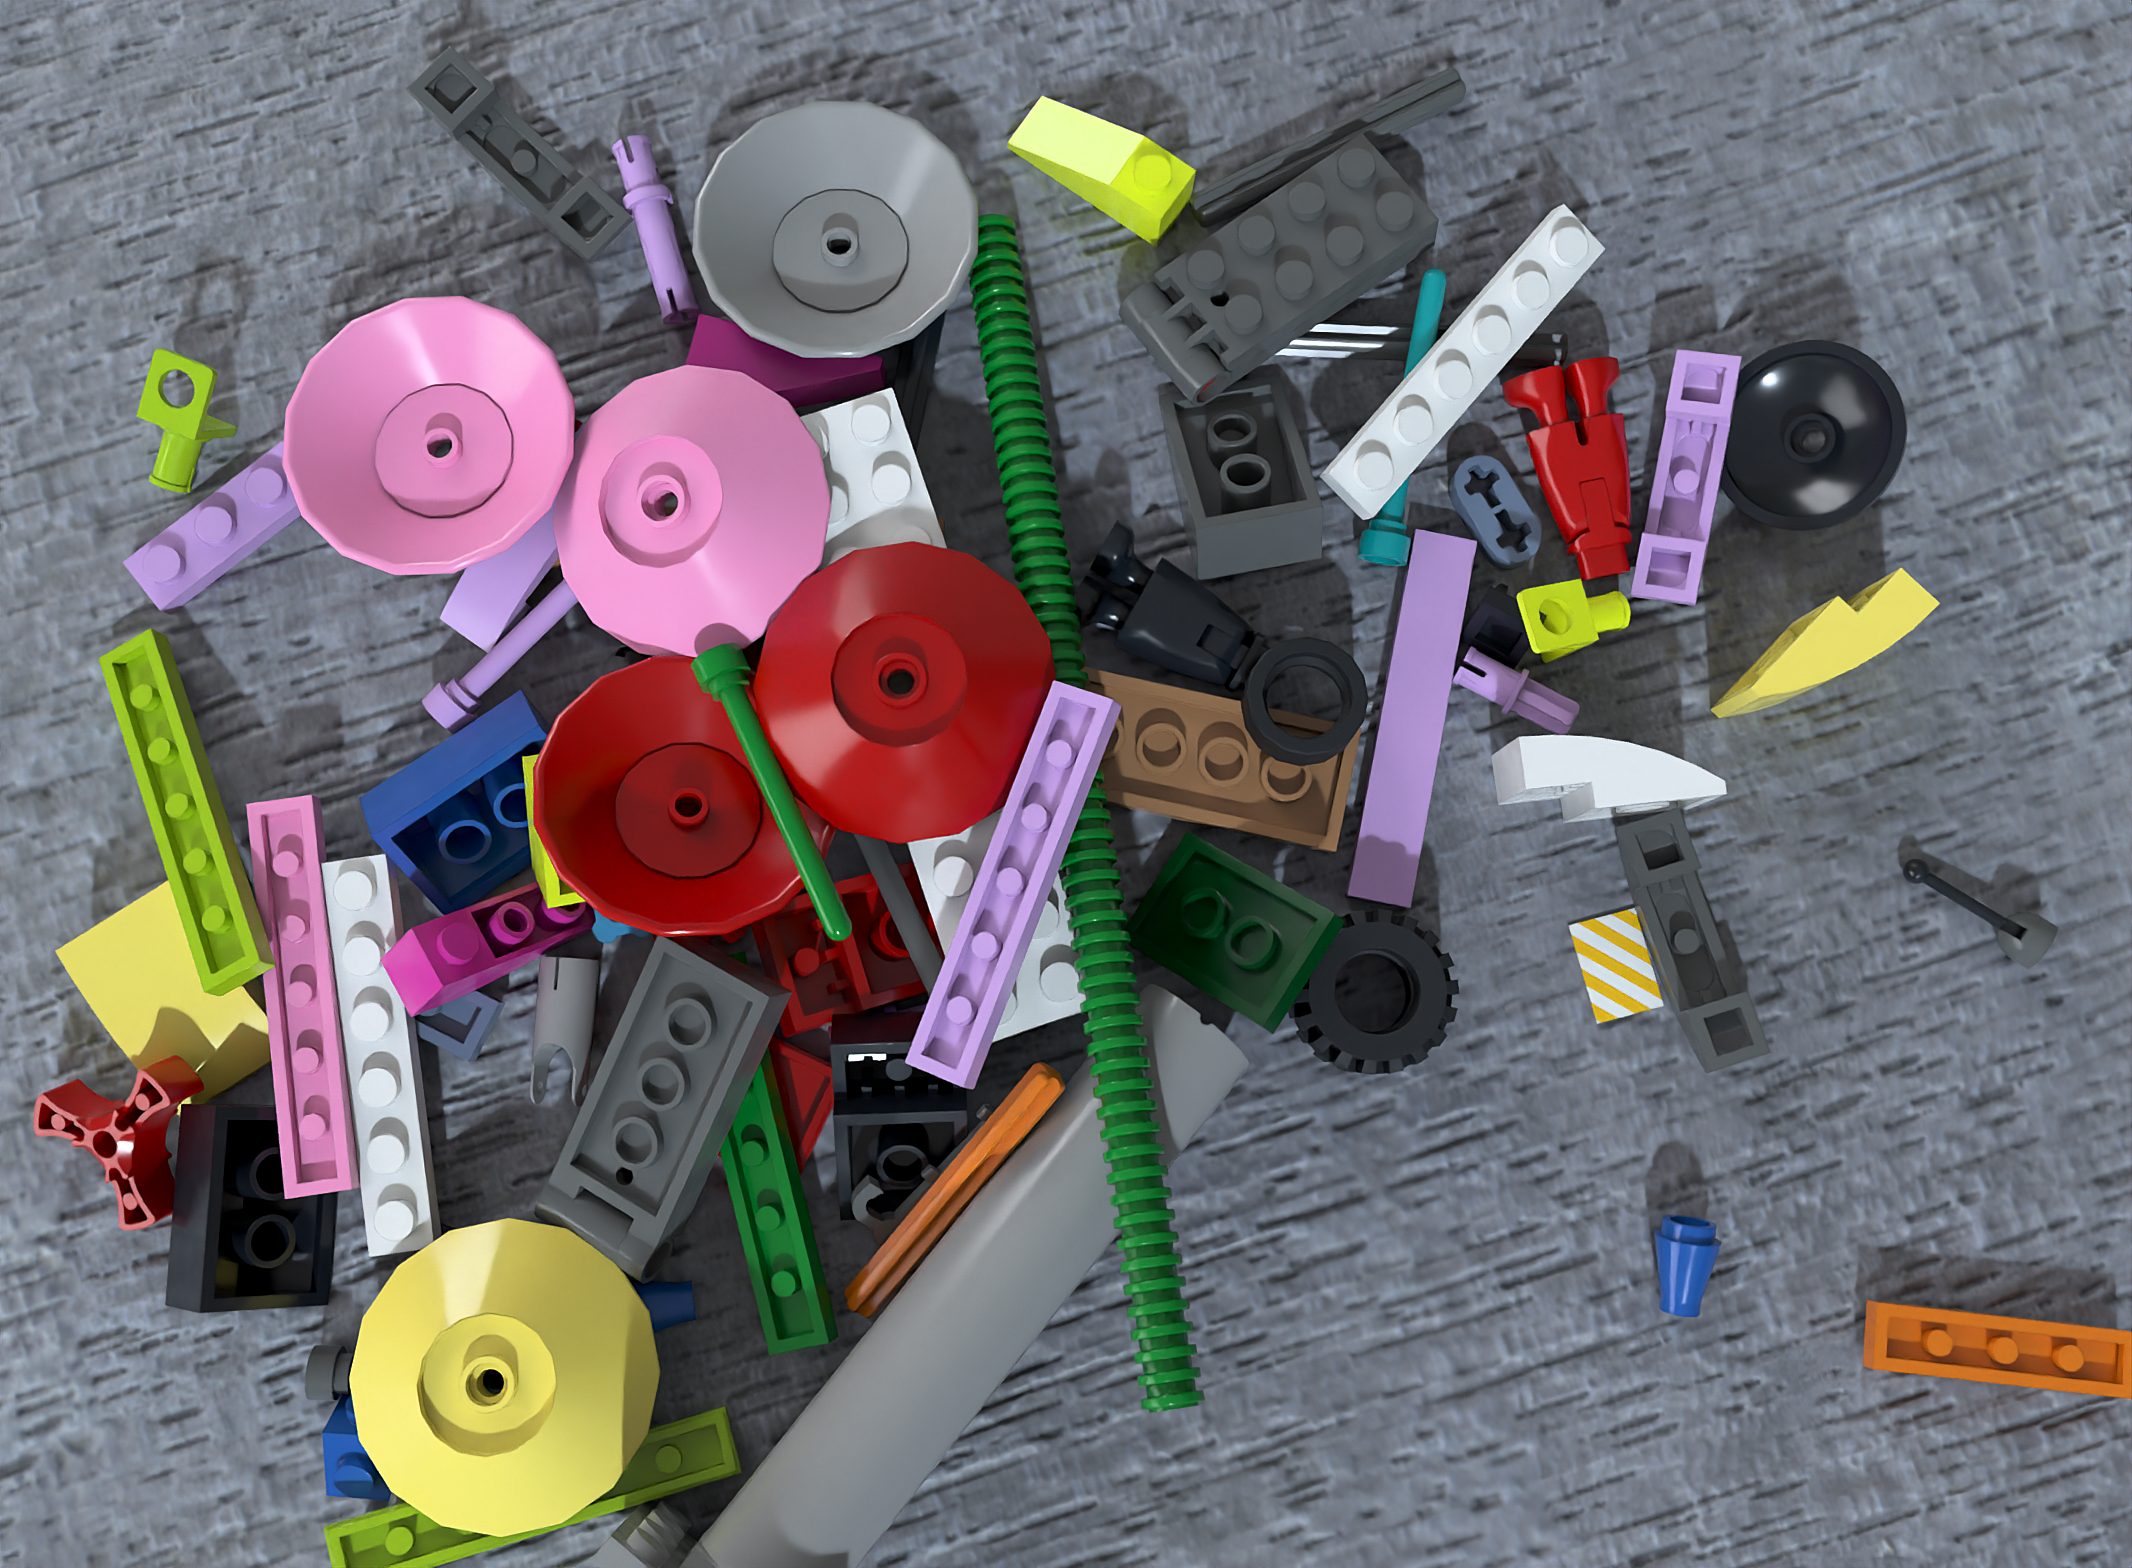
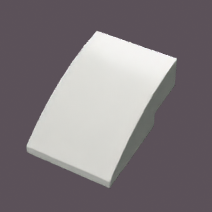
M1572 735L1522 736L1491 755L1498 805L1560 798L1563 823L1660 813L1678 807L1680 810H1688L1727 794L1725 780L1701 767L1665 752L1624 741Z

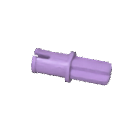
M1472 646L1466 654L1463 663L1484 673L1485 677H1481L1460 666L1452 680V683L1460 684L1502 706L1500 713L1507 715L1510 710L1556 735H1565L1572 727L1579 713L1580 706L1576 701L1529 678V670L1524 668L1519 673L1478 652Z

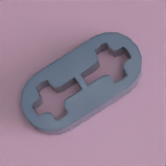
M1485 455L1467 458L1459 465L1449 482L1448 494L1452 505L1472 538L1477 541V546L1491 565L1507 570L1522 567L1537 553L1541 545L1542 531L1536 517L1508 471L1498 460ZM1470 473H1473L1474 477L1478 480L1486 477L1491 480L1493 485L1486 494L1493 507L1492 509L1482 494L1474 493L1470 496L1466 492L1465 487L1471 480ZM1499 516L1509 532L1520 530L1523 533L1524 540L1518 545L1520 553H1517L1512 546L1502 549L1498 545L1497 539L1503 533V529L1496 517Z

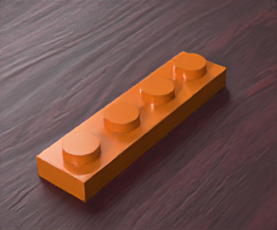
M1867 1300L1863 1366L1874 1370L2132 1399V1331Z

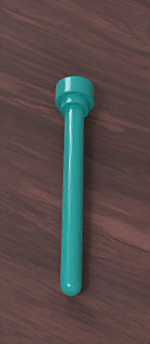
M1439 268L1427 270L1422 277L1403 380L1436 343L1447 285V276ZM1411 474L1378 511L1377 519L1370 520L1368 530L1361 532L1357 553L1358 558L1388 566L1407 565L1411 539L1406 536L1407 526L1402 524V518Z

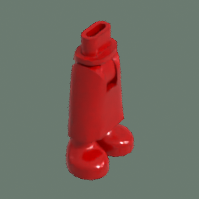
M1614 357L1584 359L1569 365L1564 371H1562V366L1560 365L1538 369L1510 379L1501 386L1504 401L1508 405L1515 408L1531 409L1538 420L1540 429L1527 433L1525 435L1526 443L1538 481L1565 544H1571L1566 548L1567 556H1576L1582 582L1631 571L1625 545L1633 542V537L1629 531L1631 488L1623 413L1609 414L1607 401L1608 390L1617 383L1620 377L1618 359ZM1565 388L1577 405L1580 420L1576 425L1574 421H1569Z

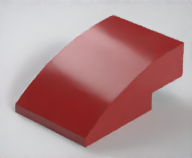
M914 862L897 865L938 954L944 963L945 955ZM872 873L834 883L852 923V932L845 940L835 941L828 937L808 893L793 897L782 910L750 923L766 977L793 991L779 1020L784 1038L832 1024L833 1014L868 1013L928 994Z

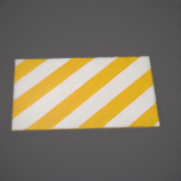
M1635 908L1568 925L1597 1024L1664 1006Z

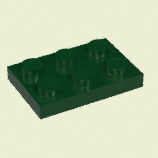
M1187 831L1123 930L1130 933L1131 943L1128 944L1130 947L1266 1031L1274 1034L1345 922L1334 912Z

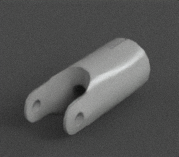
M540 957L530 1081V1097L534 1104H540L545 1097L549 1064L556 1052L562 1047L568 1052L573 1065V1103L577 1107L582 1106L588 1091L593 1045L599 960Z

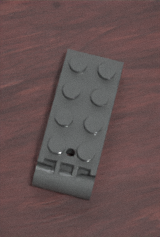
M1361 133L1153 274L1154 282L1146 283L1130 293L1121 304L1118 314L1192 406L1200 407L1215 399L1228 386L1290 345L1297 337L1303 336L1318 323L1325 321L1433 247L1439 219Z
M657 936L548 1184L542 1190L537 1200L535 1216L548 1225L568 1228L613 1261L623 1272L643 1284L650 1282L660 1272L669 1258L674 1244L673 1237L682 1235L793 991L696 936Z

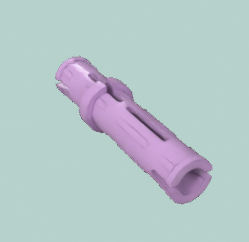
M645 135L628 136L627 139L631 150L626 149L625 142L622 139L612 146V151L617 159L627 193L622 200L625 211L634 218L661 309L663 323L669 325L685 323L682 312L687 311L688 318L693 320L701 314V309L696 301L669 208L674 203L672 194L667 186L662 185L650 137Z

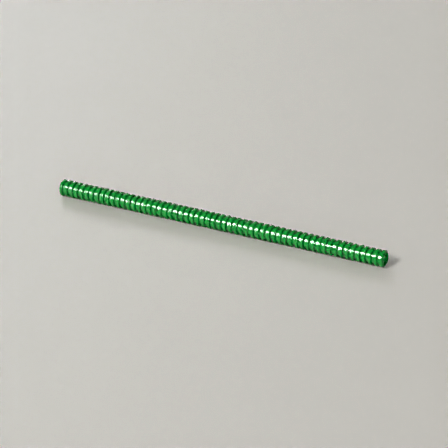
M1004 215L978 216V255L968 276L971 278L969 286L970 292L973 295V311L976 312L974 316L975 325L979 330L977 333L978 345L982 348L980 350L981 363L985 365L982 370L984 381L987 382L985 386L986 397L990 400L988 404L989 416L993 418L991 429L992 434L996 436L993 440L994 449L999 454L996 458L997 468L1002 472L999 476L1000 487L1004 490L1002 494L1003 506L1007 508L1005 520L1006 524L1011 527L1007 531L1009 543L1013 545L1010 550L1011 560L1017 564L1013 568L1014 579L1019 582L1017 588L1050 638L1056 681L1084 690L1089 685V678L1086 672L1081 671L1086 666L1085 655L1079 652L1083 647L1082 636L1076 632L1080 628L1079 617L1073 613L1077 609L1076 598L1070 594L1074 590L1073 579L1067 576L1071 572L1070 561L1064 557L1068 553L1067 542L1062 539L1065 535L1064 523L1059 520L1062 516L1061 505L1056 502L1059 498L1058 487L1053 483L1056 480L1055 468L1050 465L1053 462L1052 450L1048 448L1050 436L1049 432L1045 429L1047 426L1046 414L1042 411L1044 409V399L1040 394L1041 381L1037 376L1039 372L1038 362L1034 358L1036 355L1035 344L1031 341L1033 338L1032 326L1028 323L1030 321L1029 308L1026 306L1027 294L1023 289L1025 285L1024 275L1020 271L1022 264L1021 257L1018 255V239L1015 237L1016 226L1011 218ZM1097 769L1059 870L1067 874L1061 880L1062 890L1070 894L1064 900L1065 910L1073 913V917L1067 921L1068 931L1076 933V938L1070 941L1072 952L1079 953V959L1074 961V970L1076 973L1082 974L1083 978L1077 982L1078 993L1084 994L1086 1000L1080 1003L1081 1014L1088 1015L1089 1021L1083 1024L1085 1035L1092 1036V1043L1086 1046L1087 1055L1095 1057L1096 1064L1090 1066L1091 1077L1098 1078L1099 1085L1093 1088V1094L1095 1099H1101L1102 1107L1096 1110L1097 1119L1105 1121L1106 1127L1100 1131V1139L1102 1142H1108L1109 1150L1103 1153L1104 1163L1111 1164L1112 1173L1106 1175L1107 1184L1115 1185L1116 1194L1110 1196L1111 1207H1118L1119 1217L1113 1219L1115 1229H1121L1123 1239L1116 1242L1117 1250L1125 1251L1126 1261L1120 1263L1121 1273H1128L1130 1284L1123 1286L1124 1295L1132 1296L1133 1306L1127 1308L1128 1318H1135L1137 1329L1131 1330L1130 1335L1132 1341H1139L1140 1352L1134 1354V1361L1136 1364L1142 1363L1144 1375L1137 1377L1138 1386H1146L1147 1398L1141 1400V1406L1143 1410L1149 1409V1412L1153 1413L1197 1406L1199 1401L1205 1400L1204 1391L1196 1390L1194 1378L1201 1377L1200 1367H1192L1191 1356L1197 1354L1196 1344H1189L1187 1333L1194 1331L1193 1322L1185 1321L1183 1310H1188L1190 1304L1189 1299L1181 1298L1180 1288L1186 1286L1185 1276H1178L1176 1266L1181 1265L1183 1260L1181 1254H1174L1173 1243L1179 1241V1235L1177 1231L1170 1230L1169 1222L1175 1220L1176 1217L1174 1209H1167L1166 1199L1172 1197L1170 1187L1163 1186L1162 1178L1168 1176L1167 1165H1160L1159 1156L1165 1154L1163 1143L1156 1142L1155 1135L1161 1132L1160 1122L1153 1121L1152 1113L1158 1110L1156 1100L1149 1099L1148 1092L1154 1090V1081L1151 1078H1146L1145 1071L1151 1068V1062L1149 1057L1142 1055V1049L1146 1048L1148 1043L1147 1037L1139 1035L1138 1030L1144 1026L1143 1015L1136 1014L1135 1008L1141 1005L1139 994L1132 993V987L1137 985V975L1129 972L1128 968L1134 963V957L1132 952L1125 949V946L1131 943L1129 932L1122 930V925L1127 923V913L1119 910V905L1124 902L1123 891L1115 887V885L1121 882L1120 871L1112 868V865L1118 861L1117 851L1109 848V845L1114 842V833L1106 828V825L1111 822V814L1109 810L1103 808V805L1108 802L1107 791L1099 787L1105 782L1104 771Z

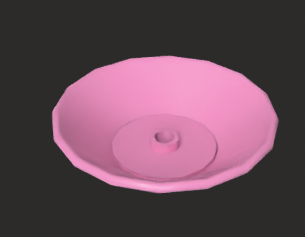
M464 296L404 298L352 320L309 360L285 410L282 465L302 517L342 556L393 575L451 574L507 551L550 510L574 458L575 401L554 351L514 314ZM452 443V448L446 456L435 457V452L440 445Z
M685 365L634 380L590 416L574 443V458L557 493L552 522L563 577L595 625L640 654L698 657L713 647L727 643H736L740 645L741 649H745L767 632L768 627L801 583L814 575L820 567L832 503L820 447L788 400L743 372ZM676 495L678 500L677 509L670 516H666L664 511L665 503L669 497Z

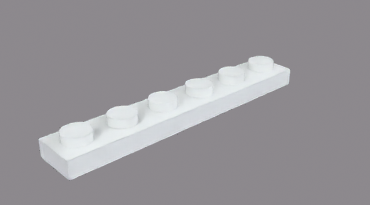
M1565 204L1553 209L1320 475L1326 484L1362 520L1373 518L1605 250L1604 246Z
M387 854L321 863L369 1257L422 1250L441 1237L442 1234L415 1017H411L380 961L404 936L396 864Z

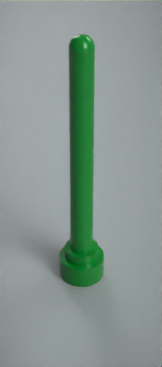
M727 643L713 647L693 660L691 663L693 673L702 692L710 693L714 701L722 702L826 934L835 941L845 940L852 932L851 920L746 692L750 685L747 678L751 672L749 664L739 644Z

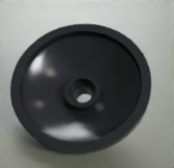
M1804 340L1791 342L1759 355L1745 365L1739 373L1720 487L1727 497L1744 513L1755 520L1779 529L1791 531L1821 530L1856 517L1868 509L1887 490L1895 478L1904 457L1908 434L1907 416L1902 397L1895 383L1886 371L1868 355L1855 348L1833 341ZM1812 431L1823 432L1825 441L1821 449L1816 452H1806L1803 447V441L1807 434Z

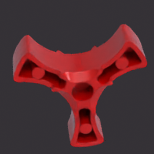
M177 1055L139 1070L133 1090L126 1102L123 1099L116 1101L106 1099L89 1089L81 1080L76 1079L38 1096L33 1117L34 1132L38 1137H63L71 1140L73 1147H84L105 1169V1183L112 1182L118 1203L119 1228L126 1231L140 1230L172 1215L175 1179L168 1163L172 1153L166 1148L167 1128L170 1119L178 1112L177 1107L181 1102L203 1091L204 1084L193 1068Z

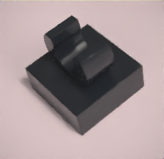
M1501 583L1496 588L1493 586L1489 587L1466 622L1459 641L1469 647L1476 648L1482 654L1514 670L1530 647V642L1517 599L1506 594L1508 586ZM1539 611L1540 620L1544 624L1547 615Z

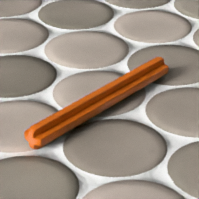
M1037 1062L1028 1070L845 1289L846 1305L852 1312H858L864 1318H870L879 1311L1063 1093L1065 1084L1062 1080V1075L1056 1069L1051 1068L1044 1062Z

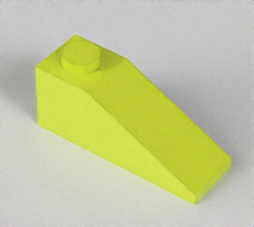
M1041 96L1007 142L1008 149L1156 248L1191 201L1196 174L1195 169L1141 134L1044 96Z

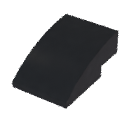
M924 1011L832 1015L830 1052L834 1093L833 1125L840 1220H857L853 1214L851 1196L856 1186L867 1175L878 1180L883 1194L868 1200L866 1205L880 1214L894 1212L925 1180L921 1176V1172L929 1164L937 1168L968 1137L967 1088L905 1063Z

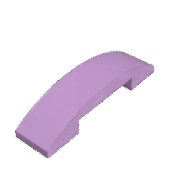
M1677 349L1665 410L1666 420L1645 531L1642 533L1631 597L1696 605L1724 465L1742 356Z
M584 426L581 427L574 434V443L576 442L577 438L582 432ZM556 497L550 510L511 548L466 568L440 616L442 621L487 653L522 620L531 608L525 601L559 558L552 522Z

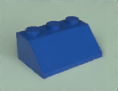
M519 690L359 798L371 837L444 916L470 906L532 864L522 757L540 754L551 726L522 690Z

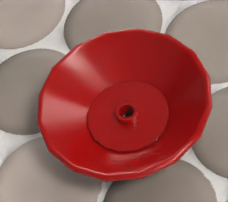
M909 541L854 550L804 580L767 629L753 689L757 717L794 797L839 830L902 844L958 835L1005 806L1054 680L1056 681L1050 638L1016 586L971 554ZM902 672L912 675L914 684L909 692L898 695L890 691L889 684L894 675Z
M653 656L599 677L556 716L533 767V825L558 878L603 917L661 937L725 935L782 910L805 886L721 701H714L710 693L702 692L691 668V663L696 657ZM750 668L751 672L747 676L750 685L746 692L757 714L753 689L757 670ZM795 798L825 862L837 827ZM684 803H692L699 807L700 812L693 817H684L677 812V808Z

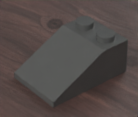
M1280 375L1234 382L1215 399L1200 407L1192 406L1182 392L1159 395V406L1181 515L1198 581L1321 559L1323 505Z

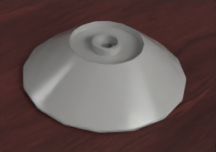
M812 101L759 120L719 154L695 200L692 253L712 301L751 338L803 358H861L915 338L956 301L978 255L979 202L958 156L919 120L868 101ZM838 246H848L850 248L848 252L841 255L831 252L833 248Z

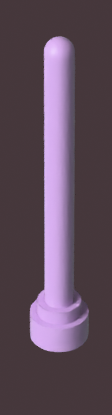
M563 579L461 680L454 677L448 684L439 682L422 699V704L426 710L444 728L455 734L478 718L476 710L482 705L480 697L578 602L566 580Z

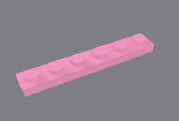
M314 795L249 803L246 806L256 906L276 963L274 968L263 973L285 1199L360 1188L359 1170L321 863L327 862L321 799Z

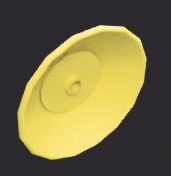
M505 1218L450 1230L397 1266L363 1316L349 1382L359 1441L390 1491L441 1526L504 1537L562 1524L615 1486L649 1433L661 1371L650 1312L621 1268L568 1228ZM488 1369L497 1370L503 1377L504 1385L499 1394L489 1392L483 1384V1377Z

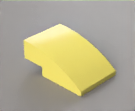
M1902 568L1854 594L1847 602L1836 596L1792 622L1710 710L1718 718L1746 714L1782 703L1858 667L1888 649L1913 630L1940 603Z
M169 881L161 884L55 950L65 969L96 1016L138 1071L173 1055H177L184 1059L198 1074L204 1084V1090L186 1098L181 1104H208L272 1063L264 990L258 980L254 978L221 997L204 993ZM181 1104L177 1107V1114L179 1116L181 1112Z

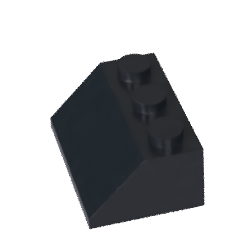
M181 1104L166 1306L196 1313L328 1305L336 1192L285 1199L276 1105Z

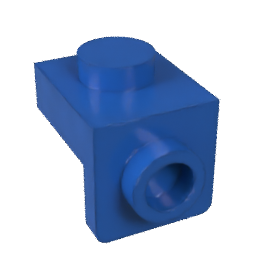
M342 1394L322 1432L326 1496L389 1501L391 1491L359 1441L352 1395Z

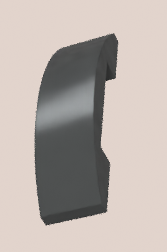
M451 45L406 88L422 108L503 189L588 263H591L633 221L632 216L587 174L583 176L507 105L500 98L496 88Z
M1680 808L1671 809L1617 827L1616 833L1623 867L1647 946L1675 1015L1705 1072L1717 1071L1771 1053L1748 990L1740 992L1696 877L1695 870L1702 867Z

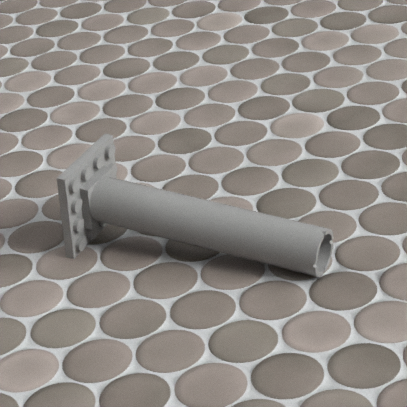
M1148 983L1138 993L1141 1005L1135 1008L1136 1014L1143 1015L1144 1026L1138 1030L1139 1035L1147 1037L1148 1043L1147 1047L1142 1049V1055L1149 1057L1151 1062V1068L1145 1071L1146 1078H1151L1154 1081V1090L1148 1092L1149 1099L1156 1100L1158 1110L1152 1113L1153 1121L1160 1122L1161 1132L1155 1136L1157 1143L1164 1144L1165 1154L1159 1156L1160 1165H1167L1169 1169L1249 1066V1061L1242 1051L1212 1023L1209 1025L1202 1024L1199 1012L1169 991L1155 984ZM1088 1056L1065 1084L1063 1093L992 1175L698 1542L687 1534L692 1525L675 1507L663 1500L657 1506L648 1501L642 1503L610 1535L591 1559L593 1563L599 1568H857L1121 1231V1229H1115L1113 1219L1119 1217L1118 1207H1111L1110 1196L1116 1194L1115 1185H1108L1106 1178L1107 1174L1112 1173L1111 1164L1104 1163L1103 1153L1109 1150L1108 1142H1102L1100 1139V1131L1106 1128L1105 1121L1098 1120L1096 1110L1102 1107L1101 1099H1095L1093 1094V1088L1098 1086L1099 1082L1098 1078H1093L1090 1074V1066L1096 1064L1095 1057Z

